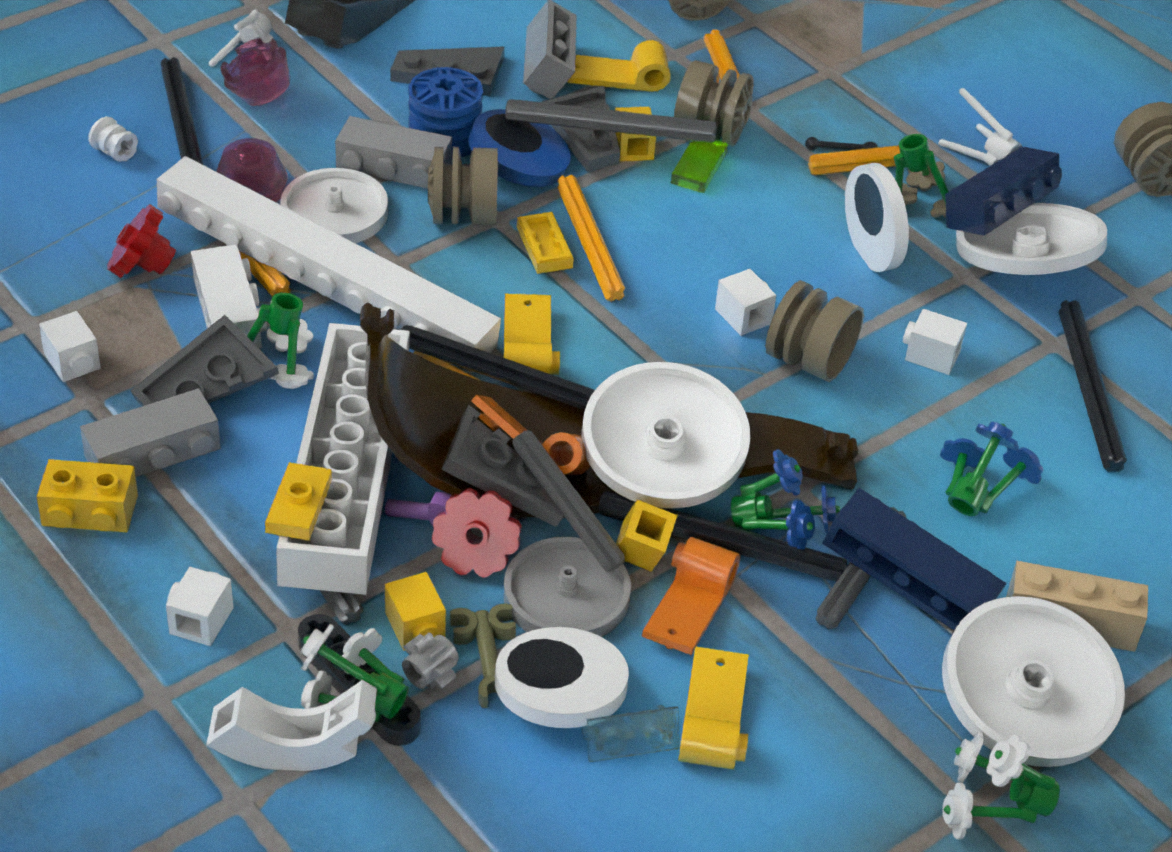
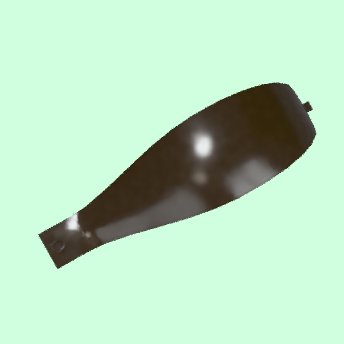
M366 303L362 306L360 311V327L367 334L365 362L366 394L378 433L398 460L431 486L450 495L460 494L468 488L474 489L480 497L486 493L442 470L461 417L468 405L479 413H484L471 402L476 395L491 397L525 429L532 431L542 444L552 434L559 432L582 436L585 410L536 393L518 391L477 380L434 364L407 351L389 338L388 334L394 329V310L389 309L386 315L381 318L380 308L373 307L371 303ZM745 412L750 426V446L745 465L738 478L769 472L776 473L773 466L775 463L773 452L779 449L784 455L793 457L798 462L804 477L854 489L857 483L854 458L858 455L856 438L850 439L848 434L825 430L823 427L795 419ZM478 417L477 420L484 424L493 433L495 432ZM499 427L503 433L511 438L507 444L514 449L513 438ZM591 466L582 474L575 476L565 475L593 514L599 513L598 506L604 492L609 491L618 494L596 475ZM512 505L511 515L534 517Z

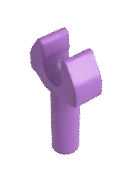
M436 492L430 503L388 499L385 505V513L387 516L428 520L433 526L434 518L440 512L446 511V501L452 495Z

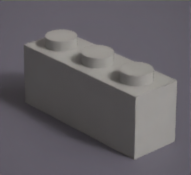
M548 0L527 26L523 84L532 92L539 95L542 94L549 99H553L575 72L577 15L552 0Z
M349 116L335 140L336 168L352 169L371 177L428 188V167H430L434 155V147H444V163L452 164V137Z
M199 388L80 426L84 456L88 462L134 466L136 477L221 449L218 419Z

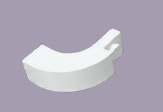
M362 680L327 704L314 708L295 709L273 704L241 687L213 708L206 745L231 759L264 769L310 771L338 765L356 756L358 736L364 735L372 727L376 717L374 709L377 688Z

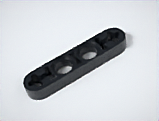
M323 614L308 616L298 626L300 651L305 645L303 642L305 636H311L315 629L324 633L329 624H332L334 627L326 639L327 647L342 656L344 654V645L351 636L333 618ZM318 653L311 662L318 671H325L327 675L332 677V686L340 694L360 682L351 674L333 667L331 661ZM367 663L364 665H359V668L363 669L369 674H371L372 672L377 673ZM407 695L402 707L394 716L398 722L392 724V718L389 719L382 715L379 721H374L372 728L387 743L396 746L407 745L417 739L420 734V709ZM408 720V724H406V725H403V724L401 723V722H404V721Z

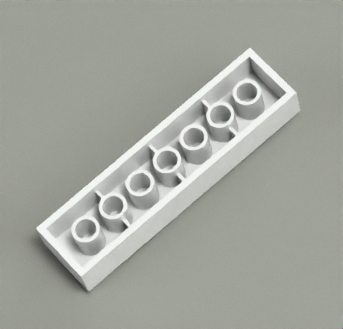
M329 323L297 464L332 469V482L310 540L279 535L277 544V586L364 595L367 593L393 452L379 435L367 400L365 386L367 334L360 326ZM393 329L388 334L389 338L409 351L410 331Z

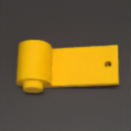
M647 40L635 47L631 61L575 55V72L567 83L653 92L665 88L670 81L671 74L664 46L657 41Z
M505 294L504 358L551 375H559L560 351H552L551 295Z
M695 646L678 761L734 770L735 761L745 762L749 734L740 733V719L749 654Z

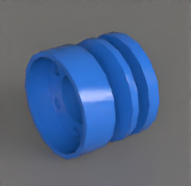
M451 67L432 68L420 72L412 78L408 86V107L410 112L408 128L452 137V160L453 147H459L461 158L469 156L472 153L468 143L469 133L475 119L483 111V88L481 82L473 74Z

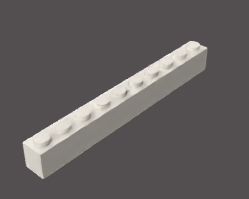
M186 156L157 178V208L227 245L237 244L239 251L253 257L260 263L274 267L289 278L312 288L321 295L333 299L356 313L360 314L362 306L366 303H371L373 307L381 309V318L386 315L389 309L394 310V329L401 330L404 325H411L491 353L498 346L501 318Z

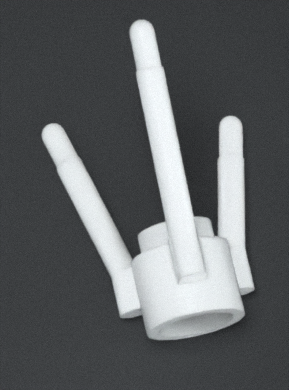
M253 10L249 16L234 25V29L239 32L209 61V66L214 67L241 41L248 46L262 44L256 80L260 82L263 79L269 48L274 41V37L269 34L272 29L269 18L257 10Z
M961 88L959 90L964 99L996 132L993 133L982 124L976 125V129L988 138L984 149L988 151L987 153L944 139L939 140L940 146L982 160L990 166L1022 147L1021 143L1012 138L1013 133L1005 129L966 89Z

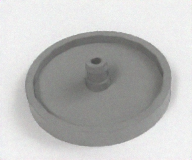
M554 537L535 542L521 550L511 560L505 572L504 603L512 605V619L526 632L547 627H568L588 631L603 637L621 623L628 611L631 581L625 565L622 564L612 572H606L581 538Z

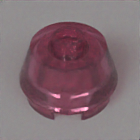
M256 38L242 44L235 49L238 56L229 64L223 61L220 67L225 87L251 106H260L273 101L286 91L291 82L286 51L278 46L274 39L269 43H263L261 38Z
M256 138L239 139L227 145L223 150L216 169L217 173L274 202L280 200L288 179L286 169L275 148L270 143Z

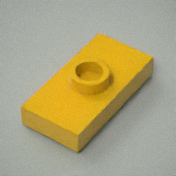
M553 212L517 217L518 232L537 274L573 268V255Z
M289 462L265 520V533L310 540L332 482V469Z

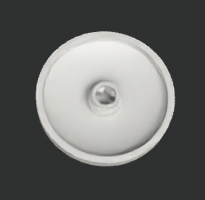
M1034 203L985 236L956 230V248L964 260L990 271L1018 275L1058 273L1085 266L1102 256L1107 248V226L1096 215L1079 208L1060 204Z
M648 362L620 370L608 377L596 388L584 412L582 440L586 450V458L591 468L607 486L629 500L636 502L638 499L658 508H685L705 503L717 497L735 482L747 458L750 446V426L745 410L739 400L723 383L713 376L683 364Z
M1021 596L1004 597L986 602L972 610L962 619L953 632L944 652L942 663L943 685L948 701L957 718L972 736L975 737L978 731L983 733V745L990 750H993L994 746L1001 740L1008 741L1014 734L1020 736L1022 742L1030 746V755L1024 762L1026 765L1055 767L1083 760L1103 745L1117 726L1122 715L1125 699L1124 680L1119 663L1110 646L1087 621L1074 612L1053 602Z

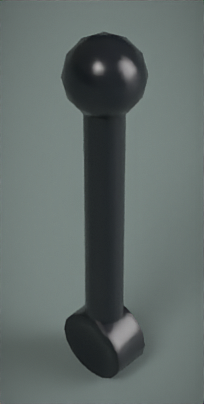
M809 137L805 141L806 148L811 151L817 148L858 150L878 147L876 143L871 141L865 144L818 141L815 137Z

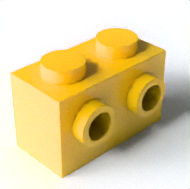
M48 459L36 496L42 526L128 533L138 497L134 466Z

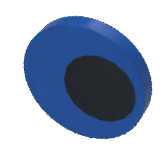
M505 109L489 110L480 114L475 119L468 137L471 151L473 148H498V176L523 186L545 187L557 183L559 177L564 176L571 159L569 147L552 127L547 124L507 120Z

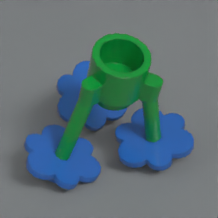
M990 422L988 427L980 423L977 425L975 431L990 439L985 450L977 447L975 442L965 438L944 442V448L941 449L940 456L946 461L954 462L955 465L952 481L945 493L949 496V504L958 512L968 516H976L979 511L987 513L993 501L1017 477L1021 479L1026 478L1033 484H1038L1041 481L1040 474L1044 470L1037 455L1025 447L1019 449L1018 442L1011 438L1013 432L1005 424ZM1004 445L1007 447V452L1004 453L1003 460L1013 469L989 492L987 489L989 483L982 475L997 446ZM967 466L975 468L974 472H968L965 477H962L964 468Z
M778 449L773 452L775 461L773 466L776 473L758 482L741 485V495H734L731 499V514L735 526L739 529L788 530V545L803 550L806 547L807 540L811 539L815 531L813 516L823 515L824 531L827 533L830 528V522H833L837 513L840 512V507L836 505V497H828L826 485H821V506H804L801 500H795L791 508L773 509L770 497L762 495L759 491L781 482L782 487L787 493L792 492L793 495L797 496L801 493L799 486L803 479L802 470L798 462L793 457L784 455ZM773 518H786V520H772V519H773Z

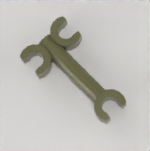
M498 604L490 612L479 610L474 613L466 608H455L450 611V625L465 626L453 628V643L466 645L475 638L477 639L484 678L478 687V701L482 708H488V695L494 692L497 693L495 688V667L498 655L494 638L505 641L516 637V623L501 622L512 620L513 608L511 604Z

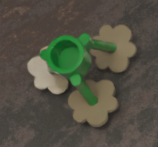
M910 134L905 136L899 142L900 153L894 156L896 166L895 180L902 193L905 206L917 202V187L922 191H928L932 186H938L943 199L933 204L934 208L930 213L932 217L943 215L946 218L945 194L949 191L944 182V163L935 161L934 152L930 151L925 135ZM905 167H907L909 172V175L906 178L907 184L903 183V174Z

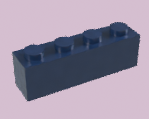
M1020 147L945 194L946 228L985 236L1059 187L1062 178V170L1059 167V153Z
M861 488L857 489L834 518L822 544L954 631L962 619L972 610L986 602L997 599L1006 585V582L993 575L990 571L979 566L950 545L939 540Z

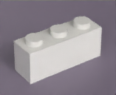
M237 244L191 251L193 280L207 328L223 315H226L247 336L260 308H256V306H259L256 284H249L248 282L252 280L248 258L241 259ZM266 322L253 342L258 348H262L261 332L267 331Z

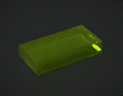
M717 140L712 143L691 141L671 174V184L704 193L727 154L728 144Z

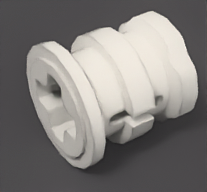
M105 116L94 123L89 132L88 141L90 146L96 150H101L117 162L128 161L136 152L137 136L130 131H126L112 117Z

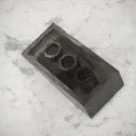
M289 0L285 24L296 28L297 33L300 35L317 37L324 40L326 46L343 48L344 45L360 41L415 0Z

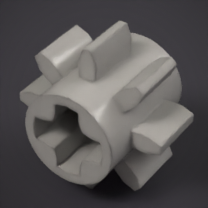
M430 632L424 637L419 634L404 646L409 655L404 658L402 669L414 686L420 689H424L427 686L429 690H433L437 686L441 690L457 677L452 668L457 665L459 660L458 653L454 645L442 635L433 637Z

